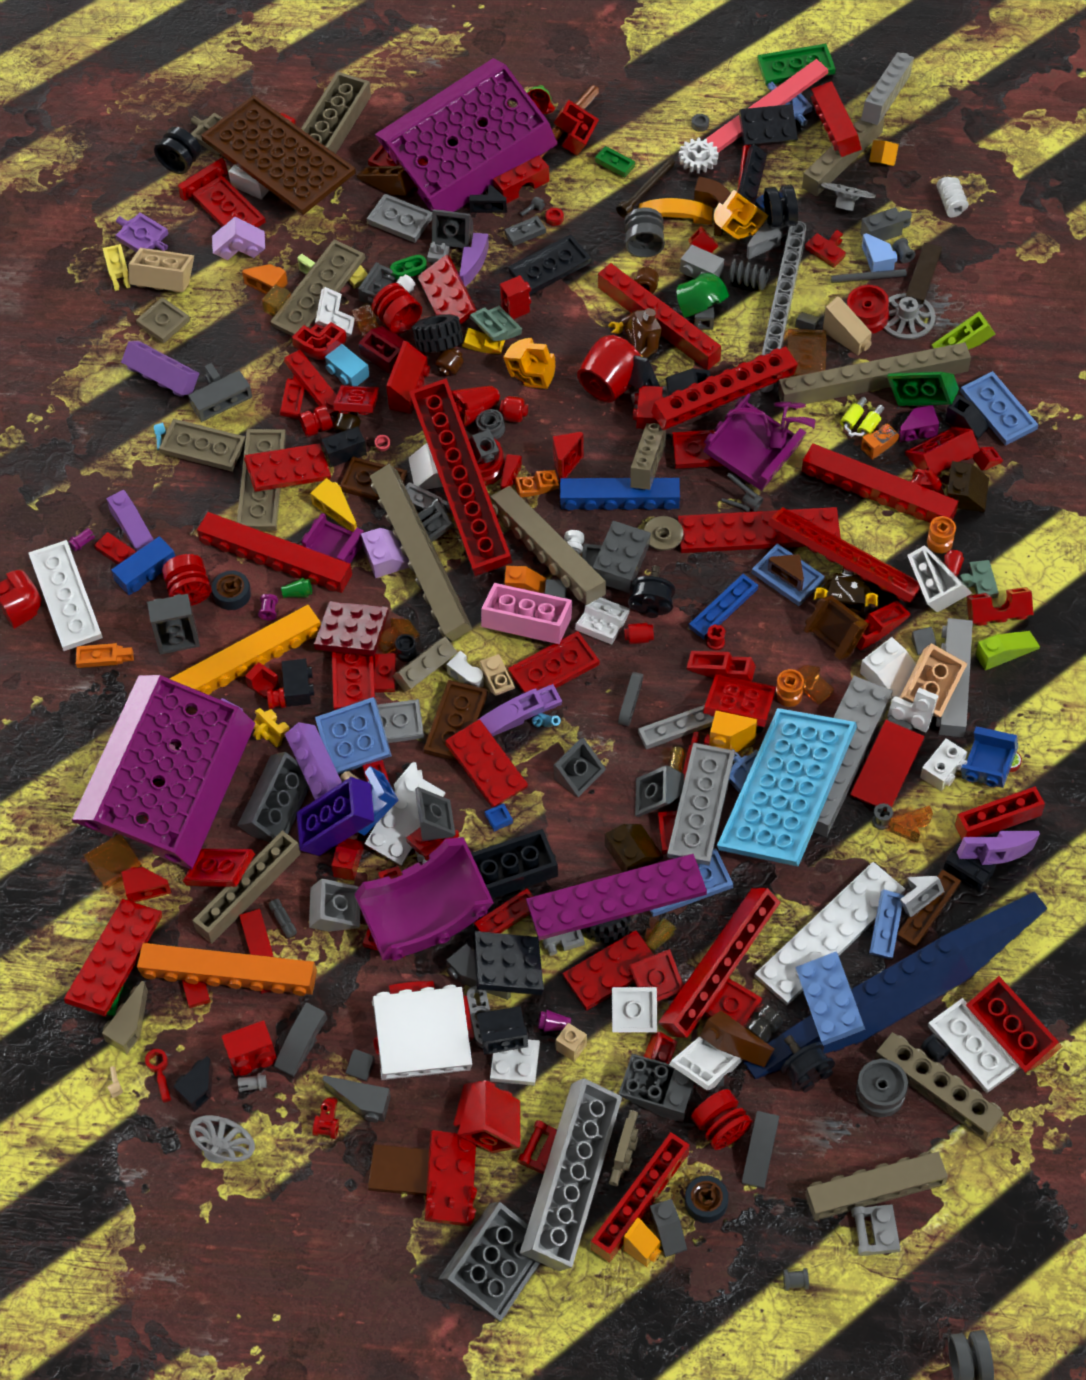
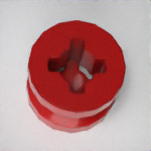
M284 687L274 691L267 689L269 710L275 707L286 708Z

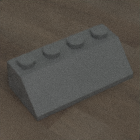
M286 752L270 756L237 825L252 837L271 842L282 830L287 834L289 833L297 812L300 810L309 790L297 760Z

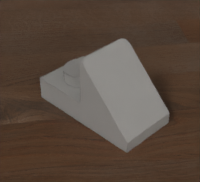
M937 876L908 877L907 879L912 891L908 892L900 901L905 913L912 917L945 891Z

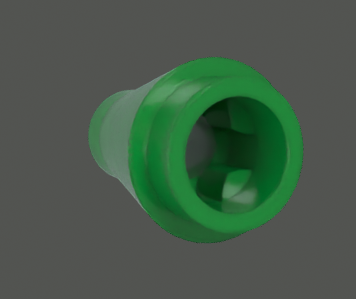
M302 578L282 586L281 591L283 598H308V595H312V586L309 579L305 580Z

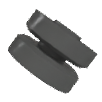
M877 1059L867 1063L858 1076L855 1092L857 1103L863 1111L871 1116L881 1118L892 1116L900 1110L905 1100L908 1087L906 1073L900 1065L891 1060Z
M985 1331L970 1332L968 1340L963 1333L950 1334L948 1337V1351L954 1380H974V1378L975 1380H994L993 1358Z

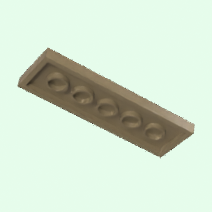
M334 239L270 321L271 326L291 336L303 325L311 329L316 324L322 289L326 287L339 293L365 260V254Z
M247 429L244 457L248 454L285 449L286 430ZM244 460L237 522L260 531H277L281 488L255 492Z

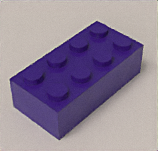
M350 777L298 811L299 849L321 856L374 822L371 783Z

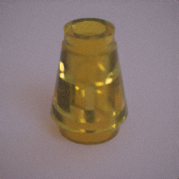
M662 918L661 921L658 920L645 943L655 951L674 936L673 932L676 930V927L665 918Z

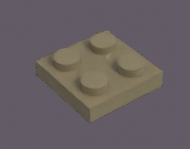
M163 297L136 319L139 327L163 344L190 321L189 315Z

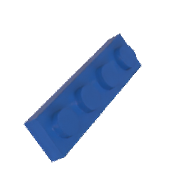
M742 574L689 623V629L704 640L708 637V628L711 625L723 623L758 590V584L745 574Z

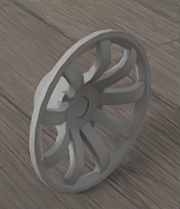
M824 182L821 184V186L835 191L837 195L835 207L853 211L855 201L860 197H876L873 193L854 187Z
M907 293L889 297V303L896 309L889 311V316L895 315V317L888 321L887 325L883 328L887 333L900 339H916L930 332L934 326L936 315L932 305L926 299L924 304L930 312L924 313L919 310L924 305L919 304L912 297H906ZM902 298L899 304L895 302V299ZM920 317H931L930 323H924ZM901 320L897 332L889 328ZM914 320L920 327L924 328L923 331L916 332ZM906 322L909 324L911 334H901Z
M206 1115L196 1118L191 1123L189 1131L192 1140L204 1151V1156L211 1162L244 1161L249 1159L255 1150V1143L251 1135L234 1121L219 1116ZM211 1121L219 1122L217 1135ZM202 1122L205 1123L208 1128V1131L204 1127L199 1126L198 1124ZM226 1124L234 1128L226 1137H223ZM195 1131L201 1132L204 1136L197 1138ZM238 1133L245 1137L231 1141ZM206 1142L207 1146L204 1147L201 1143ZM247 1144V1145H249V1150H247V1149L244 1148L243 1146H237V1145ZM234 1151H240L243 1153V1156L235 1157Z

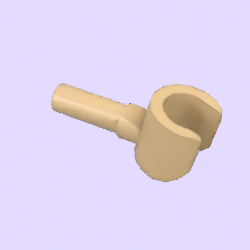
M112 1066L110 1067L113 1084L107 1086L112 1098L121 1095L123 1090L117 1079L116 1068Z

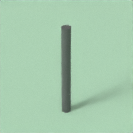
M906 269L831 275V283L905 277L907 273Z

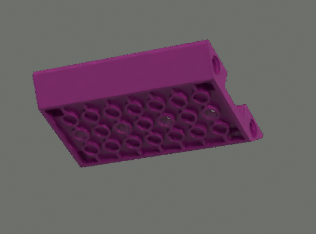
M494 58L375 134V137L395 164L400 163L417 185L418 195L431 212H433V209L451 212L459 210L469 203L470 195H481L488 190L489 184L493 186V178L538 155L541 156L557 145L548 120L506 64ZM515 101L517 106L510 108L507 102ZM479 120H485L488 125L486 127H480L477 124V122ZM455 139L458 144L452 147L448 144V140ZM424 158L428 164L421 166L417 161Z
M139 675L72 821L110 837L116 832L153 847L152 854L192 870L256 723L239 707L161 675ZM192 706L197 710V713L190 715L185 711V708ZM177 742L181 748L174 751L169 747V744ZM160 778L165 784L162 787H156L152 781ZM144 815L148 818V822L140 824L136 821V817Z

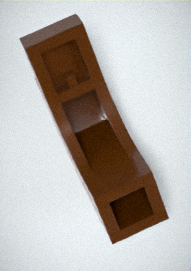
M698 177L694 190V201L716 209L719 203L724 204L731 193L725 186L715 180ZM715 223L714 236L721 237L723 229Z

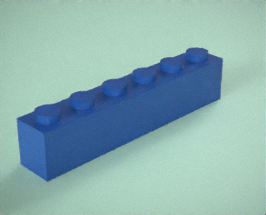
M561 478V509H679L680 481L679 478H654L651 489L648 490L631 488V478Z

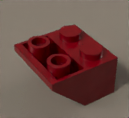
M384 326L371 329L359 342L360 355L391 374L403 341L406 340Z

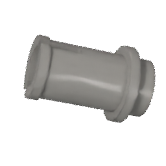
M258 1073L257 1076L238 1077L239 1092L255 1089L263 1091V1088H267L266 1075Z

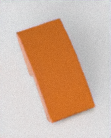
M555 470L536 471L535 476L516 477L514 481L517 494L521 498L544 494L559 488Z

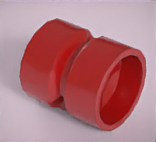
M325 405L316 407L313 413L308 410L298 415L307 438L318 434V430L323 432L333 429V423Z

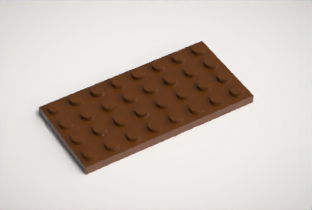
M255 95L251 96L201 135L202 141L302 215L356 174V170L352 165Z

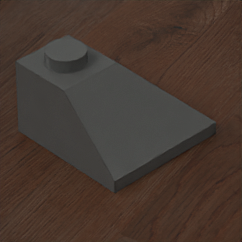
M665 765L636 778L635 816L640 817L668 805L682 794L684 774Z

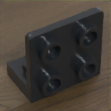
M520 1006L477 1014L484 1055L528 1047V1034L524 1026Z

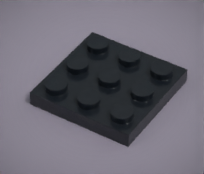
M474 932L473 945L477 990L542 995L544 987L538 937Z

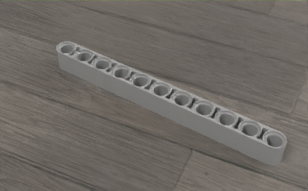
M798 221L796 226H789L763 345V356L776 348L781 349L783 346L805 243L806 225L801 221ZM774 383L759 389V391L770 392L773 390Z

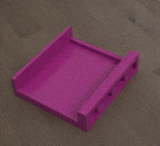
M749 393L744 399L740 398L734 407L735 409L741 407L757 409L748 403L751 396ZM733 414L727 417L726 415L724 423L720 421L714 430L715 433H710L704 443L707 445L703 452L762 491L801 444L806 431L800 428L794 434L788 429L785 447L772 448L770 447V436H767L766 427L761 416ZM766 415L770 431H773V427H781L780 423Z

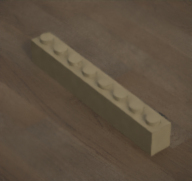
M510 486L490 496L495 514L502 521L503 525L509 528L515 537L520 539L527 549L532 551L538 560L544 563L550 572L556 575L562 581V584L574 593L578 600L588 605L606 595V581Z

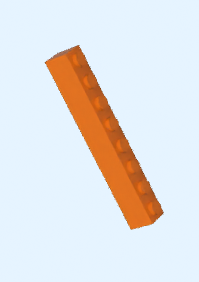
M148 943L142 944L137 965L141 976L146 979L164 978L170 982L185 980L190 984H198L199 981L215 987L228 985L234 989H240L241 987L250 988L254 991L265 989L278 994L292 992L298 996L313 994L317 968L313 961Z

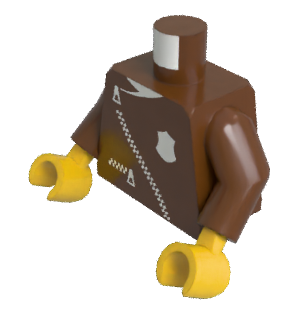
M654 309L636 310L622 318L620 323H609L608 327L615 328L611 332L614 334L622 333L625 326L626 334L641 357L648 358L651 354L657 352L661 326L655 318L656 311Z

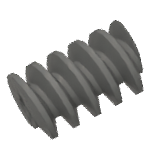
M733 259L729 270V278L732 283H735L737 280L739 285L744 283L746 287L751 285L754 289L759 285V290L761 291L767 286L770 276V269L766 273L765 266H762L759 271L757 264L751 269L750 262L747 263L746 267L743 266L742 260L736 265V259Z

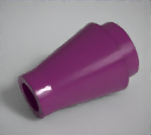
M546 1009V1011H540L538 1029H543V1032L561 1031L568 1023L571 1024V1018Z

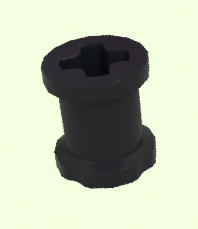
M935 1034L929 1036L920 1046L922 1050H926L934 1058L933 1062L940 1063L950 1053V1049L945 1048L937 1040Z

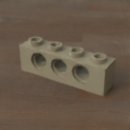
M646 423L631 466V488L651 489L666 440V430L663 431L657 423Z

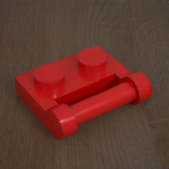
M536 1120L532 1136L523 1154L519 1155L517 1162L544 1174L557 1129L548 1126L540 1120ZM543 1133L548 1138L535 1161L531 1159V1156Z

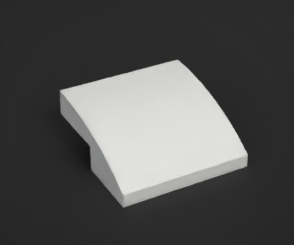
M600 597L585 606L584 613L576 623L575 630L612 645L623 627L630 609Z

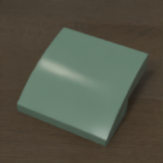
M500 306L490 310L484 307L470 314V318L493 341L506 340L522 334V328Z

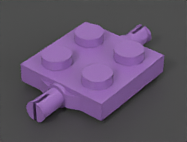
M139 213L129 221L121 216L116 219V223L123 226L115 235L116 240L133 251L137 252L139 248L153 249L155 247L162 251L168 249V245L161 242L168 235V229L144 214Z

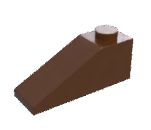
M366 166L357 175L359 180L391 195L405 196L415 186L414 181L402 166Z
M719 1011L710 1017L700 1034L701 1038L716 1049L762 1067L767 1065L774 1051L773 1047L723 1011Z

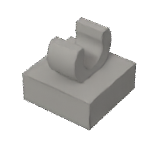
M432 242L427 256L428 262L436 263L443 256L448 255L449 246H446L445 243L437 245L435 242Z

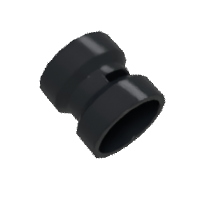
M409 634L398 636L395 641L398 659L403 662L412 661L417 654L414 637Z

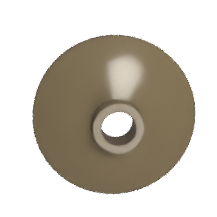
M668 516L655 517L644 527V531L651 533L649 546L657 550H671L677 547L683 539L681 524Z

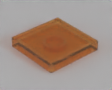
M121 834L84 854V858L105 890L123 880L121 872L127 871V869L132 867H142V864Z

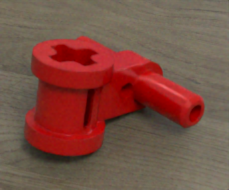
M927 467L925 470H914L913 478L910 482L945 495L941 488L942 483L939 477L935 476L931 467Z
M335 1097L326 1098L322 1102L320 1116L316 1115L314 1120L313 1136L320 1134L330 1136L331 1139L337 1138L339 1119L335 1118L338 1103Z

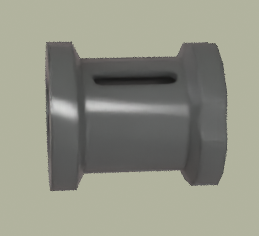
M906 238L898 239L892 246L893 250L899 254L901 263L910 262L916 255L915 251L910 249Z
M882 803L875 807L872 823L878 830L890 827L893 816L891 806Z
M803 1268L802 1271L788 1272L787 1269L783 1270L785 1291H789L790 1288L803 1287L805 1290H809L808 1269Z

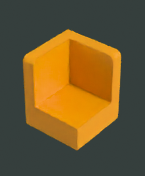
M873 140L869 162L894 166L899 144Z

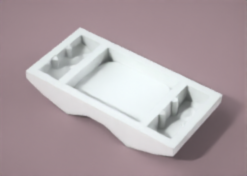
M699 1036L672 1059L669 1065L704 1089L710 1090L715 1088L727 1073H731L743 1059L716 1049Z

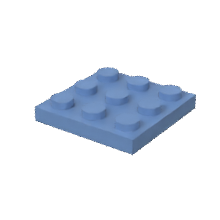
M374 697L315 717L320 737L338 775L392 756Z

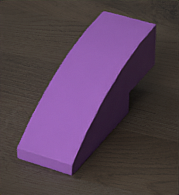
M473 233L471 247H464L460 278L465 287L478 274L485 261L489 248L488 234Z

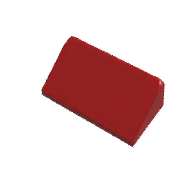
M662 1032L654 1033L650 1038L644 1057L670 1064L678 1041Z

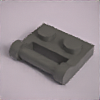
M439 498L434 499L431 505L418 513L422 521L436 510L438 511L423 522L431 542L454 527Z

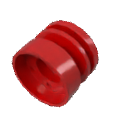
M391 283L382 288L374 297L371 305L373 313L395 334H402L411 329L418 322L422 314L420 303L399 283Z
M182 554L173 557L164 564L162 572L170 597L178 594H188L191 606L203 602L210 596L212 590L201 557L194 554Z
M729 1089L721 1090L707 1098L694 1110L691 1117L701 1131L708 1130L705 1138L711 1141V1146L715 1150L723 1149L738 1140L749 1130L753 1123L750 1116L746 1115L745 1109L737 1108L739 1101Z

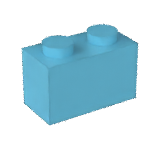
M343 344L325 356L327 371L331 375L337 376L343 385L358 386L369 377L368 364Z

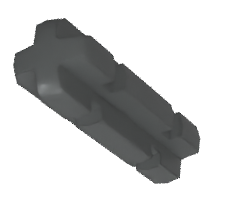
M274 899L270 901L269 907L272 913H274L281 929H283L285 936L291 938L296 935V928L282 907L280 900Z

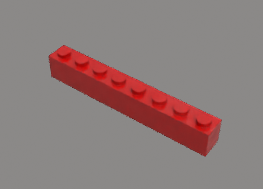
M612 263L598 273V288L630 313L636 310H646L647 308L654 309L656 311L655 318L661 326V336L704 369L709 370L721 360L720 344Z
M812 443L803 459L801 472L808 476L819 478L828 484H834L846 491L859 494L863 498H869L881 505H886L901 513L914 516L918 520L931 523L934 518L940 516L953 520L957 512L958 500Z
M207 512L197 529L199 541L207 546L212 545L223 552H231L240 558L250 559L259 565L272 567L275 571L288 573L294 578L309 579L311 584L321 585L333 592L342 593L352 576L350 563Z
M752 888L659 1020L658 1023L671 1037L687 1038L781 903L768 888Z

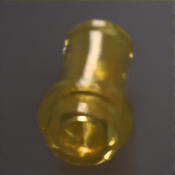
M673 747L670 751L671 760L669 766L682 772L683 758L686 757L685 749Z

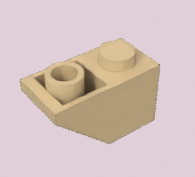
M499 654L480 661L483 679L488 690L495 696L515 689Z

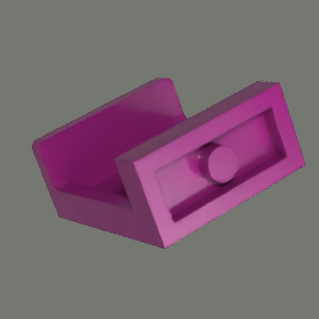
M321 513L319 518L313 521L310 531L304 534L301 543L303 547L351 563L363 545L361 534L364 533V530L356 528L354 532L327 521L326 515Z

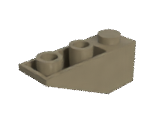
M141 981L138 986L131 990L130 997L118 1007L114 1018L108 1021L103 1028L102 1034L105 1041L125 1054L129 1053L141 1035L148 994L144 981Z

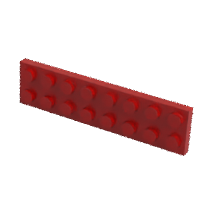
M837 507L789 510L841 538ZM779 510L678 516V522L683 528V539L680 543L681 553L770 549L777 543L783 548L806 546L802 543L793 542L789 536L777 533L771 526L767 525L770 518Z
M784 507L775 513L767 524L775 532L789 536L793 542L802 543L810 551L824 555L828 561L842 565L846 571L855 572L863 580L877 584L881 590L895 594L901 601L911 602L921 590L918 580Z

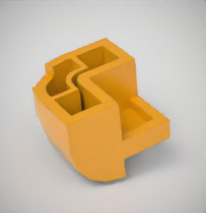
M733 190L724 204L719 203L716 207L714 221L731 236L740 240V238H745L749 235L753 236L769 215Z
M525 338L512 344L503 357L510 376H515L518 380L524 382L523 386L548 389L555 373V356L549 353L547 345L534 344L532 338Z

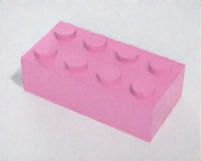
M494 583L481 608V627L560 644L571 620L572 600Z

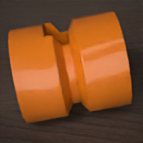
M940 516L931 521L927 538V545L931 551L946 553L952 548L956 525L952 519Z
M787 669L779 674L777 678L776 699L781 705L793 707L802 700L804 678L800 672Z

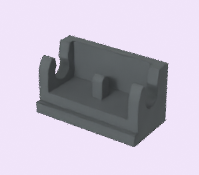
M376 262L358 288L360 301L372 305L374 297L382 288L395 283V278L388 275L392 274L393 271Z

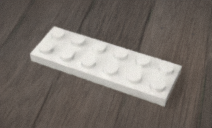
M67 540L29 552L63 651L103 638Z

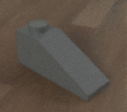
M465 944L447 959V972L452 979H458L462 984L473 987L477 986L474 951ZM486 990L487 993L506 1000L511 998V992Z
M323 1076L325 1089L361 1117L374 1123L385 1121L391 1099L389 1088Z

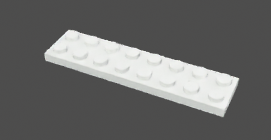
M872 862L755 973V978L787 1006L803 991L795 967L836 951L840 955L875 922L881 891L885 889L903 895L905 888L877 864Z

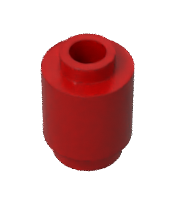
M628 624V628H624L625 641L629 640V644H641L654 640L653 624Z

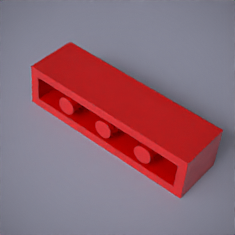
M1035 786L957 814L955 828L962 840L963 837H984L1042 816L1045 803Z

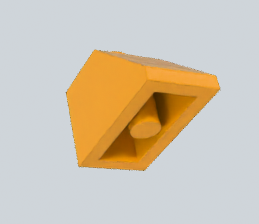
M637 1218L624 1236V1252L647 1267L651 1261L654 1263L661 1254V1250H659L660 1240L642 1220Z

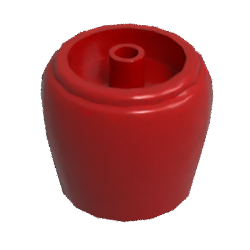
M615 335L603 336L586 355L577 371V378L584 389L593 397L606 403L613 402L632 387L628 383L633 370V357L635 355L641 357V355L627 340Z

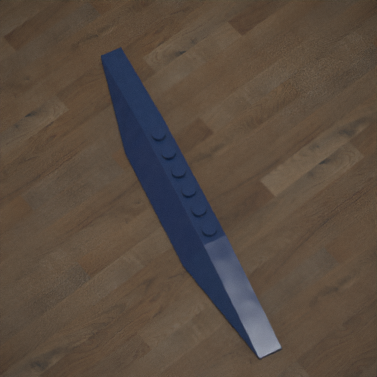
M1034 891L944 935L854 987L851 991L865 1030L824 1045L823 1052L825 1054L832 1051L836 1052L844 1049L846 1046L862 1043L970 980L977 971L987 965L997 953H1000L1009 942L1018 937L1026 927H1029L1047 910L1046 905ZM812 1014L768 1043L774 1048V1051L765 1067L743 1059V1063L754 1079L781 1071L783 1064L794 1055L784 1041L787 1036L792 1035L801 1049L810 1044L821 1042Z

